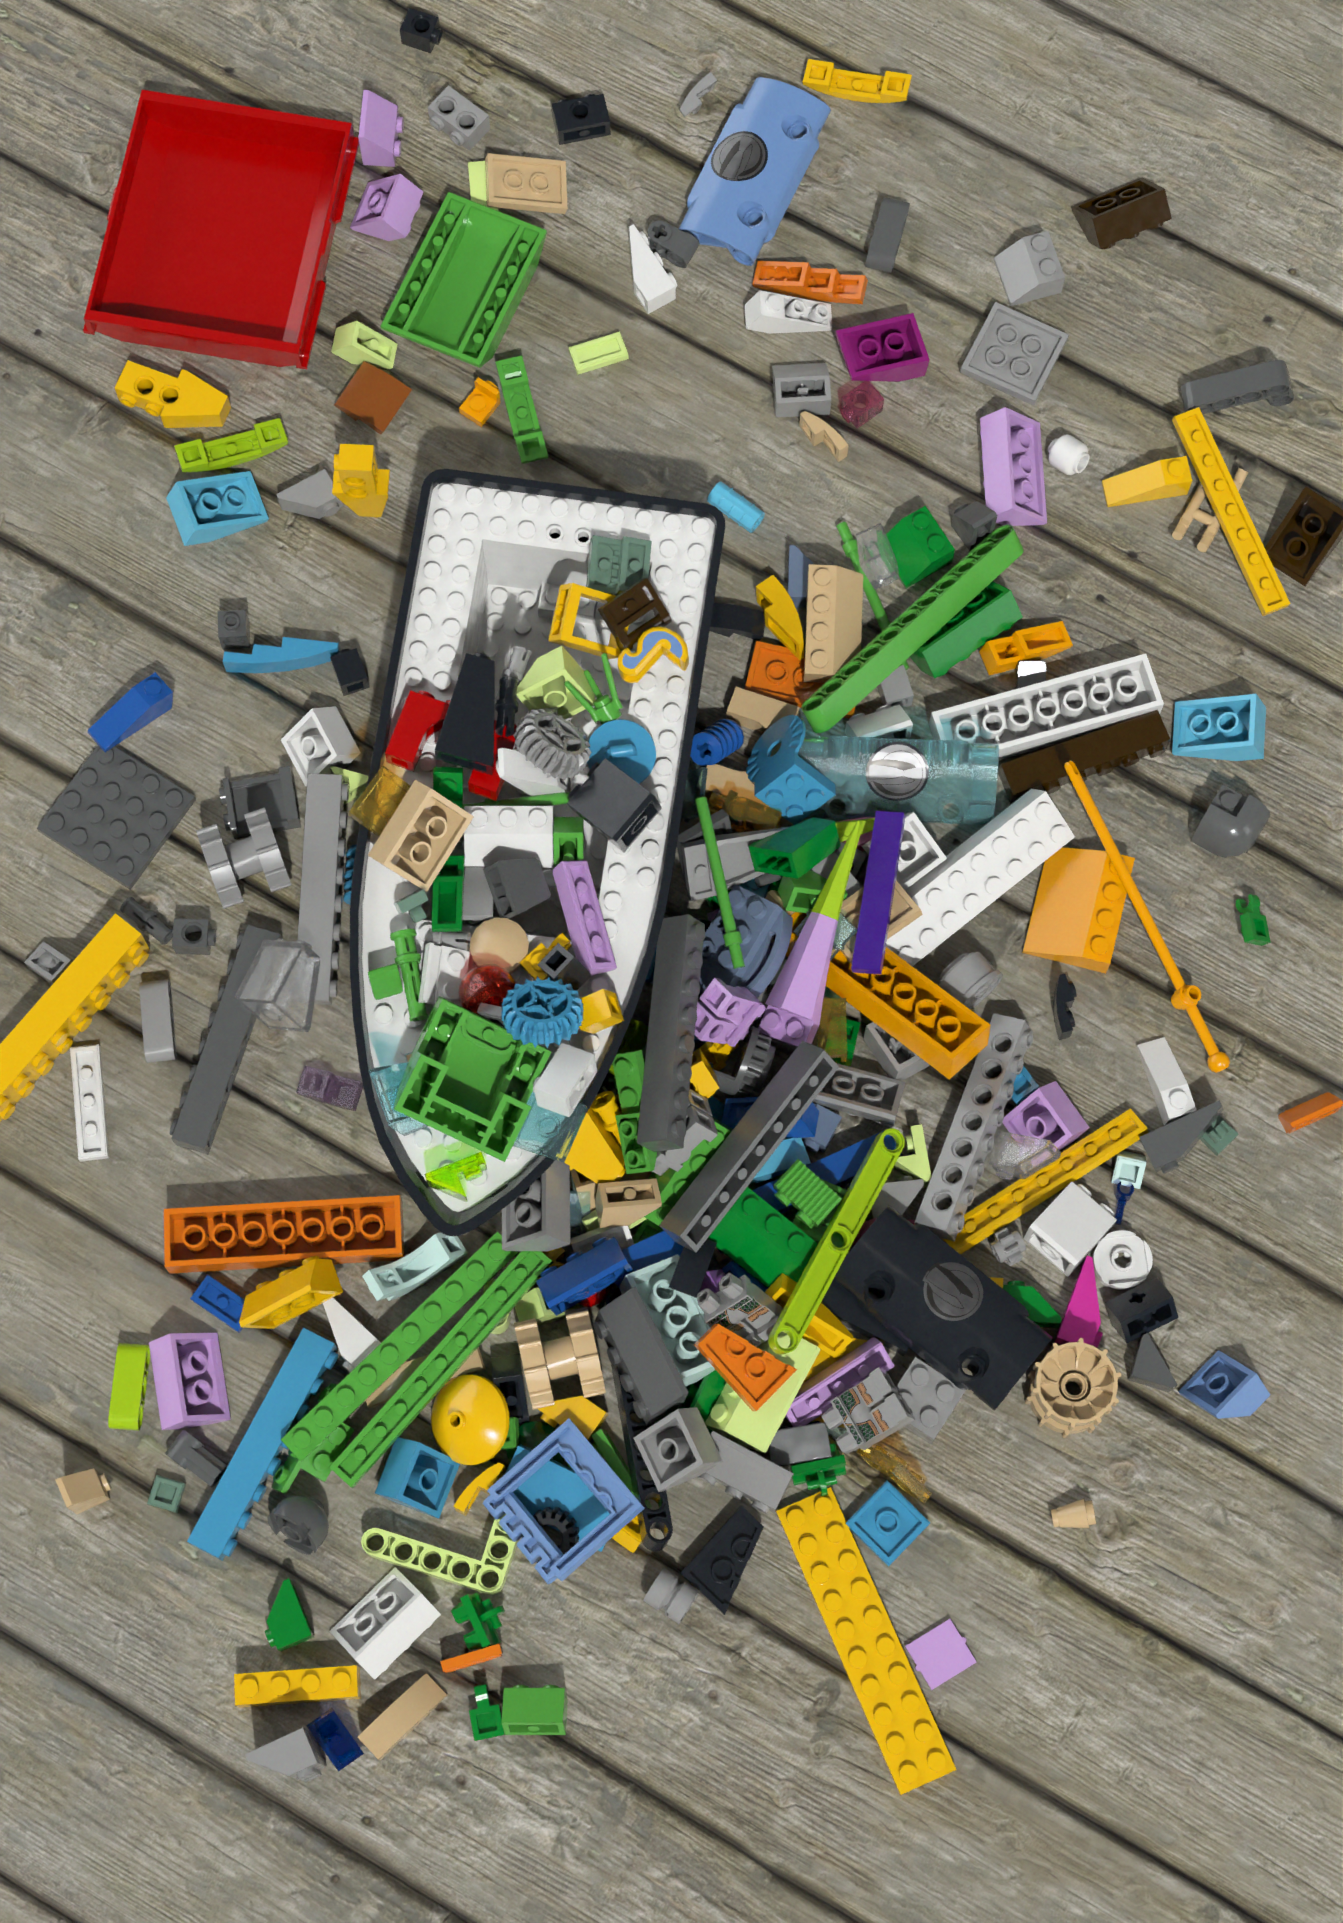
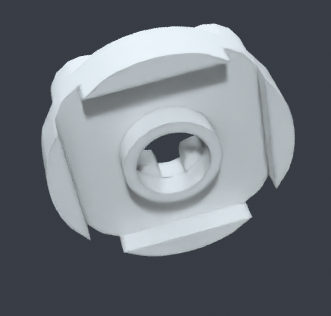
M1126 1230L1113 1231L1108 1233L1097 1244L1092 1256L1094 1272L1104 1286L1116 1290H1130L1141 1284L1149 1274L1153 1261L1150 1247L1141 1238L1135 1236V1233ZM1118 1253H1123L1125 1258H1130V1262L1126 1263L1125 1268H1121L1114 1261V1259L1118 1258Z

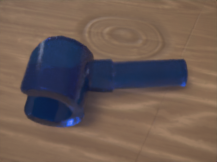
M1120 1181L1114 1195L1118 1200L1115 1215L1117 1221L1115 1224L1121 1225L1124 1208L1134 1192V1186L1131 1184L1129 1193H1122Z

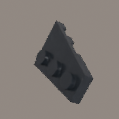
M740 1506L680 1572L723 1615L726 1614L729 1602L734 1591L737 1589L741 1575L764 1528L743 1506Z

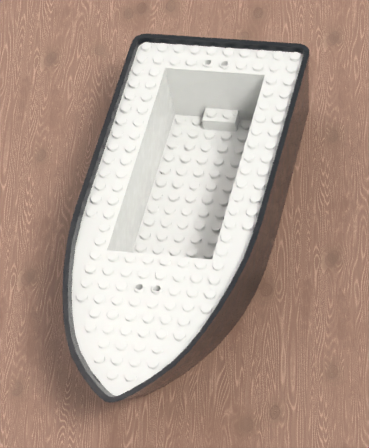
M453 469L435 470L424 479L358 832L350 903V982L359 1068L368 1110L379 1143L398 1179L420 1211L436 1229L445 1235L461 1236L484 1224L518 1198L553 1164L573 1137L592 1105L616 1057L636 1009L654 957L672 879L725 533V518L722 512L713 505ZM593 535L622 540L624 536L652 541L648 580L672 619V622L665 627L678 633L687 644L689 665L686 671H683L663 654L638 683H628L619 674L618 658L608 659L618 698L623 708L619 709L622 714L616 720H628L639 724L650 734L656 748L655 765L650 775L640 785L656 797L662 809L625 853L584 820V860L588 862L617 968L591 976L578 989V994L582 998L601 989L616 993L624 1021L594 1034L578 1029L577 1034L571 1035L570 1041L562 1039L561 1043L593 1053L597 1073L570 1117L537 1106L535 1093L532 1091L527 1102L531 1109L506 1161L503 1162L394 1110L396 1095L408 1064L406 1055L412 1054L428 1018L421 1021H410L401 968L398 967L403 992L380 1000H375L368 972L395 963L397 954L394 941L390 938L391 933L404 929H415L417 936L414 937L417 953L421 954V963L418 964L420 978L422 977L425 945L432 943L434 933L432 932L433 883L428 891L425 892L429 900L420 904L427 918L414 923L408 911L403 914L398 913L394 902L421 888L369 857L368 854L415 780L433 789L434 767L461 766L436 759L435 747L441 730L434 733L427 740L414 772L387 763L385 752L410 690L417 693L419 691H426L432 694L435 699L443 702L451 700L466 653L472 655L474 653H482L495 661L496 698L500 688L499 680L502 678L503 670H506L514 646L526 648V651L530 650L532 652L524 676L537 658L563 646L548 641L560 585L569 583L586 587L590 541ZM580 597L572 636L608 646L611 631L597 610L604 603ZM650 610L631 623L628 627L627 635L653 618V610ZM638 642L630 650L632 653H636ZM563 646L584 671L589 670L602 695H609L612 698L602 658ZM516 696L519 706L518 712L515 713L514 723L518 726L522 717H525L528 713V708ZM585 709L566 720H570L574 727L581 729L593 719ZM495 710V720H497L498 712ZM600 721L595 722L599 727L601 726ZM587 766L578 775H575L573 779L570 778L571 791L578 784L582 786L589 778L587 774L590 769ZM461 767L463 768V804L484 802L486 797L469 792L468 781L473 770ZM504 780L498 800L527 797L530 795ZM568 804L551 805L553 806L554 817H580ZM464 834L450 856H464L465 858ZM556 885L548 887L551 893L549 899L510 918V920L518 923L526 932L529 941L528 954L540 943L548 949L554 939L561 933L570 940L572 945ZM494 902L493 918H500ZM463 920L462 931L458 932H471V935H473L475 929L484 921ZM459 940V942L470 943V940ZM572 946L568 950V952L575 957L574 949ZM470 953L463 1008L478 1015L477 1010L480 1003L502 1007L503 998H506L508 990L514 989L515 984L523 985L525 979L535 980L521 965L513 974L488 973L474 964ZM425 1003L427 1014L429 1016L434 1006H432L429 1003ZM550 1043L547 1050L551 1051V1054L556 1053L559 1045ZM546 1062V1064H545V1066H544V1068H543V1070H542L541 1075L543 1074L544 1070H545L546 1067H547V1062Z

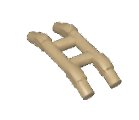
M1238 468L1233 478L1238 492L1248 475V472L1241 468ZM1201 482L1173 531L1172 537L1175 540H1181L1192 520L1199 521L1208 527L1199 541L1197 549L1200 552H1206L1221 525L1216 514L1212 516L1199 510L1204 498L1207 497Z

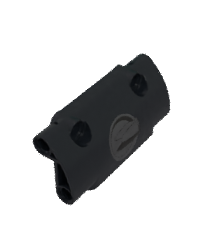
M890 1205L879 1215L851 1249L833 1279L850 1294L855 1295V1298L858 1299V1305L863 1311L928 1362L956 1387L963 1390H972L975 1396L994 1411L1053 1339L1050 1334L1029 1318L1027 1309L1019 1301L927 1227L921 1224L913 1225ZM869 1292L877 1294L879 1299L873 1298ZM962 1368L970 1370L972 1375L966 1374Z

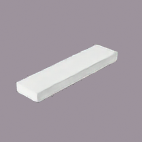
M99 1044L71 1047L70 1056L78 1160L82 1162L109 1158L101 1048Z

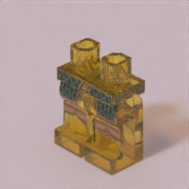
M730 790L727 796L713 791L708 801L710 815L721 809L729 815L732 833L782 828V812L745 797H738V793Z

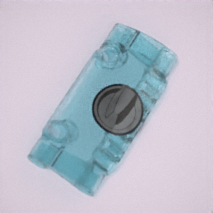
M805 736L798 752L800 758L835 784L836 790L834 797L806 818L855 819L875 817L876 811L904 812L905 814L914 812L918 819L924 823L986 825L994 818L999 744L968 743V741ZM833 799L843 800L845 803L843 812L840 814L830 812L829 804ZM948 803H954L958 808L957 815L950 819L945 818L942 812L943 807Z

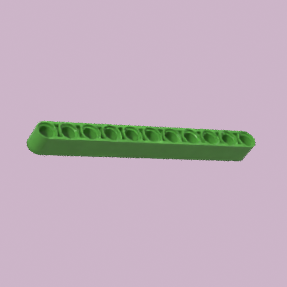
M1012 525L1000 526L990 533L802 704L801 709L813 732L823 733L831 729L1022 555L1024 549Z

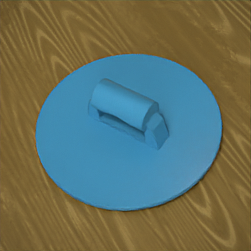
M628 720L609 721L598 727L588 740L590 744L589 749L592 752L589 756L590 759L587 761L589 769L595 763H601L606 758L640 784L650 775L654 768L656 760L654 741L650 734L635 722Z

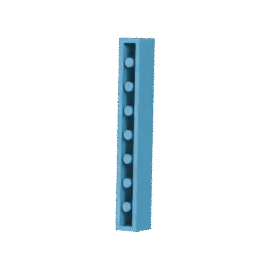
M305 1328L302 1329L187 1540L189 1544L223 1561L225 1556H231L238 1542L235 1540L240 1528L244 1530L249 1524L252 1513L249 1512L254 1502L259 1503L267 1489L264 1484L269 1474L274 1476L281 1463L279 1456L283 1448L288 1449L281 1439L298 1421L308 1414L310 1406L307 1404L311 1396L318 1395L324 1384V1380L321 1379L327 1368L331 1370L338 1358L335 1343Z

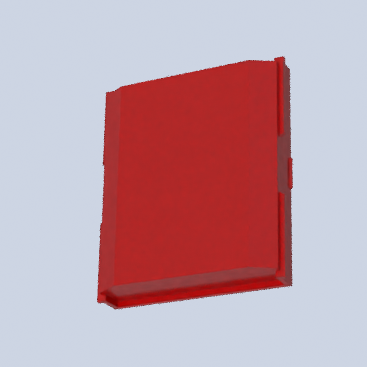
M141 90L118 185L114 189L107 216L108 224L84 316L85 325L83 332L95 335L96 331L123 342L276 367L296 366V368L307 370L326 290V283L323 281L336 224L342 221L359 147V138L354 137L352 123Z

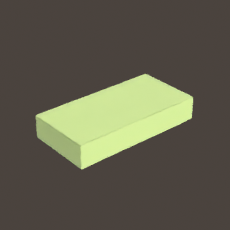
M620 331L568 347L577 375L629 359Z

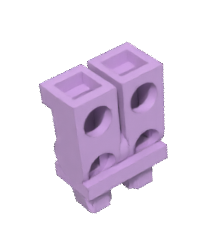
M714 978L699 998L702 1002L697 1003V1021L695 1023L694 1035L701 1041L720 1044L727 1043L729 1046L735 1047L739 1040H744L749 1033V1027L755 1018L761 1017L766 1008L747 988L729 986L721 979Z

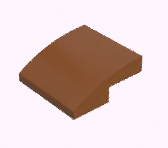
M364 361L334 406L353 420H361L381 435L412 389L383 370Z

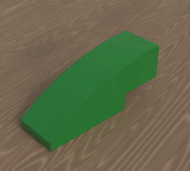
M449 856L433 881L432 932L462 931L465 876L464 856Z

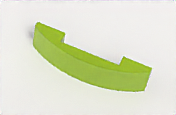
M277 418L254 424V430L206 443H202L201 439L175 445L174 448L182 472H202L227 468L255 460L287 445L288 440L281 419Z

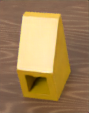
M583 1396L554 1401L555 1405L538 1409L543 1413L540 1418L554 1428L557 1424L562 1425L569 1418L589 1442L592 1440L591 1435L598 1431L608 1416L607 1412Z

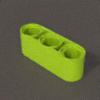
M118 1344L108 1416V1426L110 1429L136 1431L141 1429L150 1364L149 1345Z

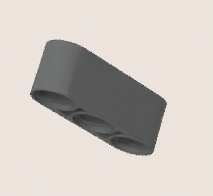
M883 197L866 259V268L892 273L910 203Z

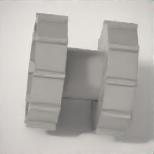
M265 807L244 814L251 836L225 845L217 824L196 831L223 909L244 902L237 880L264 871L271 892L292 886Z

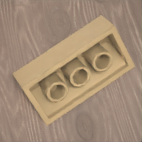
M809 564L803 682L826 683L861 651L863 574L837 565Z

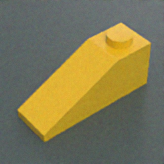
M1187 456L1159 460L1102 480L1101 483L1107 507L1187 495L1192 483V477Z

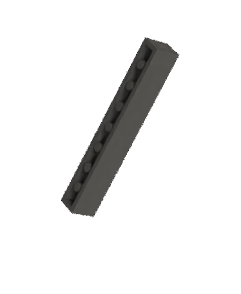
M689 914L663 918L657 942L637 1143L653 1152L682 1149L686 1135V1116L689 1106V1085L692 1076V1054L695 1047V1023L697 1021V1003L700 993L699 982L703 964V941L705 938V924Z
M247 925L245 933L241 932L239 934L236 948L239 949L237 956L229 962L227 984L222 985L219 990L217 1000L220 1003L217 1012L213 1011L208 1022V1028L211 1029L208 1037L203 1038L200 1043L198 1053L201 1057L198 1065L194 1064L190 1071L189 1081H191L188 1092L184 1091L179 1104V1108H182L178 1119L175 1118L170 1128L171 1139L177 1146L209 1155L283 945L282 937L278 933Z
M804 1041L798 1045L659 1226L676 1243L697 1253L831 1079L839 1066L824 1049Z

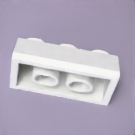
M464 806V810L474 816L464 832L465 867H488L500 860L536 858L539 860L542 870L551 869L553 871V806Z
M395 1567L329 1632L375 1680L441 1614Z

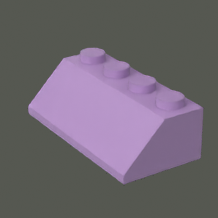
M1006 407L981 417L980 436L982 441L986 506L994 510L998 515L996 523L1012 526L1047 524L1040 423Z

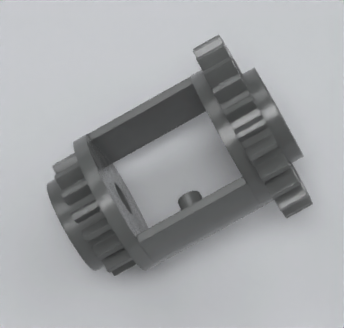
M750 1025L749 1033L744 1040H741L744 1043L731 1076L714 1070L718 1078L719 1091L735 1096L738 1092L749 1097L753 1091L760 1092L776 1051V1047L770 1044L772 1039L759 1033L760 1028ZM708 1061L710 1066L713 1068V1063Z

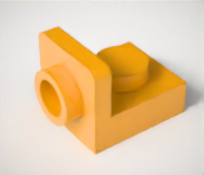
M477 377L474 381L475 389L459 407V413L482 427L500 405L501 401L498 387L489 380L483 381Z

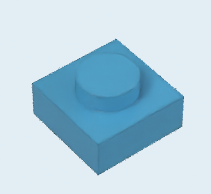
M1024 1066L1021 1073L1016 1075L1013 1084L1012 1100L1018 1106L1040 1088Z

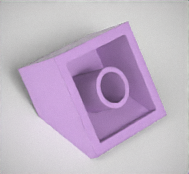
M363 90L358 136L363 165L395 167L396 157L401 156V140H398V133H403L404 118L399 117L397 105L369 90Z
M401 174L368 182L350 228L354 231L387 241L405 238L411 230L413 217L420 207L423 191Z
M1056 1081L1034 1091L1008 1113L1002 1122L1034 1167L1071 1144L1090 1128Z

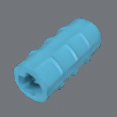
M722 481L716 484L707 497L708 503L717 507L728 518L750 533L756 530L765 516V512Z

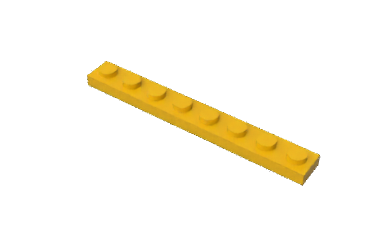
M1198 407L1174 416L1172 422L1262 616L1288 607L1291 603L1200 408Z
M1130 1108L964 1215L963 1229L960 1233H957L955 1241L941 1239L959 1254L964 1253L1067 1187L1071 1182L1078 1180L1140 1140L1139 1137L1148 1134V1128Z

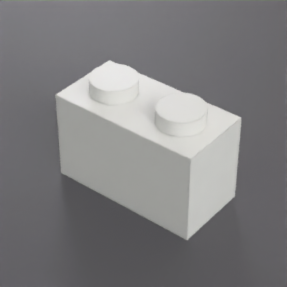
M561 1043L556 1053L550 1055L543 1074L534 1081L533 1092L535 1093L537 1106L570 1117L597 1073L594 1054Z

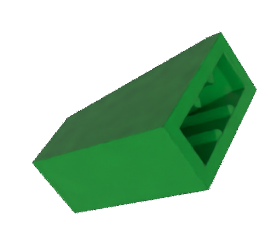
M813 817L753 842L748 847L755 871L798 879L840 848L841 843L835 821Z

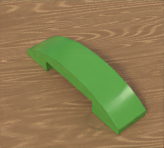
M522 355L495 361L521 464L548 458Z

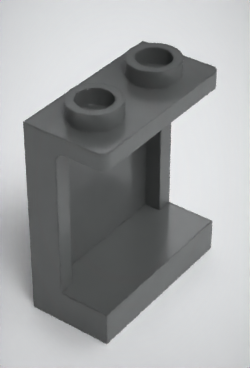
M290 766L279 767V774L230 782L228 777L222 778L224 787L219 788L222 805L227 804L228 814H223L226 831L231 830L234 839L251 836L244 814L264 807L273 832L301 828Z

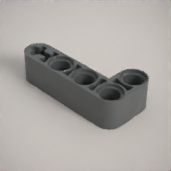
M1273 360L1190 381L1181 386L1185 412L1199 407L1202 414H1207L1267 398L1271 406H1284L1294 400L1289 371L1286 362L1283 360Z

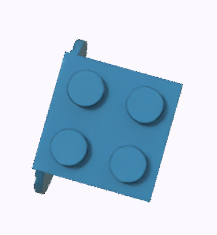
M788 715L773 723L759 738L748 759L746 773L748 779L754 783V796L793 825H796L834 797L836 790L835 783L798 756L804 741L806 727L800 717ZM781 743V747L778 750V752L774 756L770 757L773 748L777 744Z

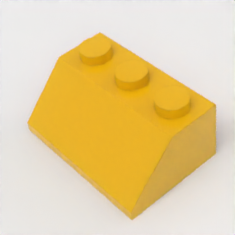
M313 1256L302 1261V1266L299 1268H292L279 1273L278 1279L258 1284L255 1287L256 1290L245 1297L239 1324L243 1328L274 1329L343 1293L332 1260L319 1259V1256Z

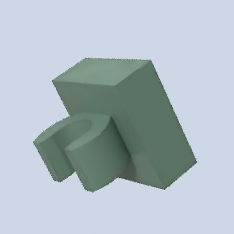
M419 889L394 902V905L400 914L408 911L413 922L417 923L427 918L420 904L429 899L424 889Z
M1219 1115L1200 1140L1218 1156L1239 1134Z

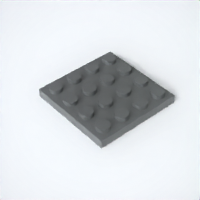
M97 745L38 825L37 830L131 890L196 799L184 789L114 746L107 752H104Z

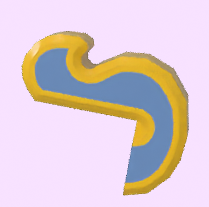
M652 627L643 632L638 639L636 653H632L629 648L621 652L618 657L619 674L628 683H638L663 654L680 669L686 671L689 665L687 644L678 633L666 627Z

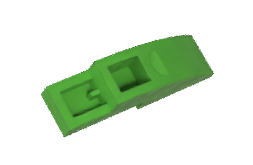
M642 1050L617 1053L612 1064L622 1114L616 1115V1122L626 1174L653 1171L657 1152H653L637 1143L645 1066Z

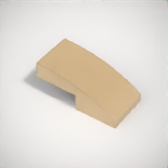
M806 411L800 413L799 426L813 446L824 442L837 462L847 457L848 444L835 429Z

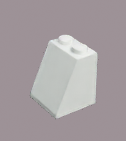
M1073 1182L1031 1224L1023 1238L1067 1277L1070 1276L1117 1221L1113 1217L1114 1212L1103 1203L1099 1205L1091 1198L1092 1194L1086 1187L1081 1184L1076 1185Z

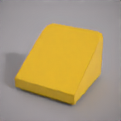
M637 1516L612 1537L613 1540L632 1553L642 1543Z

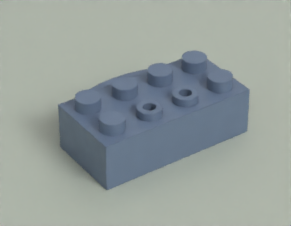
M734 884L729 893L736 929L741 933L743 943L740 946L745 967L733 968L729 947H725L723 935L726 933L719 909L705 932L698 999L714 978L721 979L729 986L745 987L758 998L770 984L784 960L791 939L793 918L777 904Z

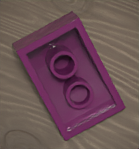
M914 313L840 329L835 332L851 381L900 382L922 377L926 374L930 359Z

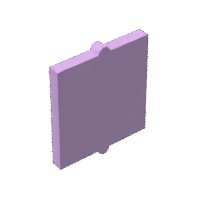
M948 1619L905 1646L916 1664L915 1670L917 1672L920 1671L931 1690L976 1663L975 1658L965 1644L966 1638L960 1636L951 1619Z

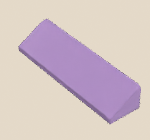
M587 860L561 861L552 872L575 957L592 976L615 970L617 966Z
M871 1338L804 1382L785 1416L791 1426H805L833 1406L830 1402L831 1400L862 1382L876 1368L880 1367L885 1371L893 1368L894 1364L882 1343L876 1338Z

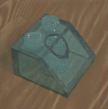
M408 1062L370 1069L369 1073L388 1125L403 1136L428 1127L394 1110L396 1095Z

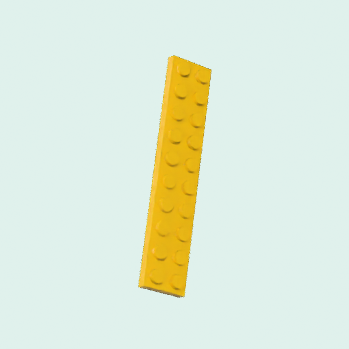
M830 1487L827 1488L828 1495L821 1496V1493L818 1492L777 1510L776 1514L899 1794L902 1795L955 1771L956 1767L852 1533L845 1524L844 1515Z

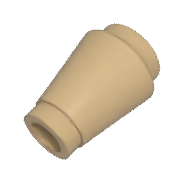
M1083 1498L1051 1510L1054 1528H1089V1525L1096 1524L1092 1500L1085 1501Z

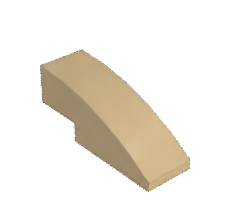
M426 1673L379 1715L357 1738L381 1761L448 1695Z

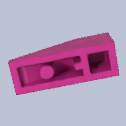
M1088 1255L1082 1263L1054 1341L1060 1345L1077 1342L1080 1338H1083V1343L1098 1348L1103 1332L1098 1331L1101 1319L1093 1257Z

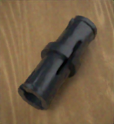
M505 676L499 680V699L495 703V710L498 712L495 732L503 736V729L506 726L505 737L512 736L515 732V713L518 712L519 706L516 701L518 680L511 677V684L508 687V676Z

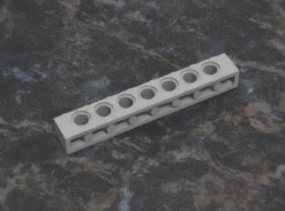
M993 1013L990 1021L988 1045L978 1053L916 1216L915 1224L924 1225L940 1238L955 1241L957 1233L962 1231L966 1209L974 1200L975 1185L984 1173V1161L987 1153H990L993 1149L996 1129L1003 1122L1005 1105L1007 1100L1009 1101L1013 1096V1084L1016 1075L1021 1073L1026 1049H1029L1033 1042V1031L1027 1022L1022 1019ZM1011 1046L1009 1050L1002 1052L1005 1047ZM1001 1071L999 1076L992 1078L996 1072ZM992 1097L988 1103L982 1104L986 1098ZM982 1123L977 1130H972L975 1125ZM972 1149L969 1155L962 1157L965 1151ZM962 1176L958 1182L952 1183L956 1177ZM952 1202L948 1209L942 1210L945 1204Z

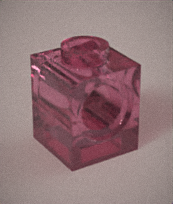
M864 381L841 398L840 413L846 422H851L858 429L883 411L884 398L869 381ZM862 403L866 407L857 408L854 406V404Z

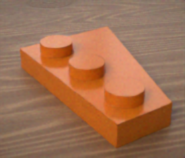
M714 1324L694 1344L752 1411H757L797 1370L791 1365L774 1358L775 1356L755 1347L746 1339L720 1324Z

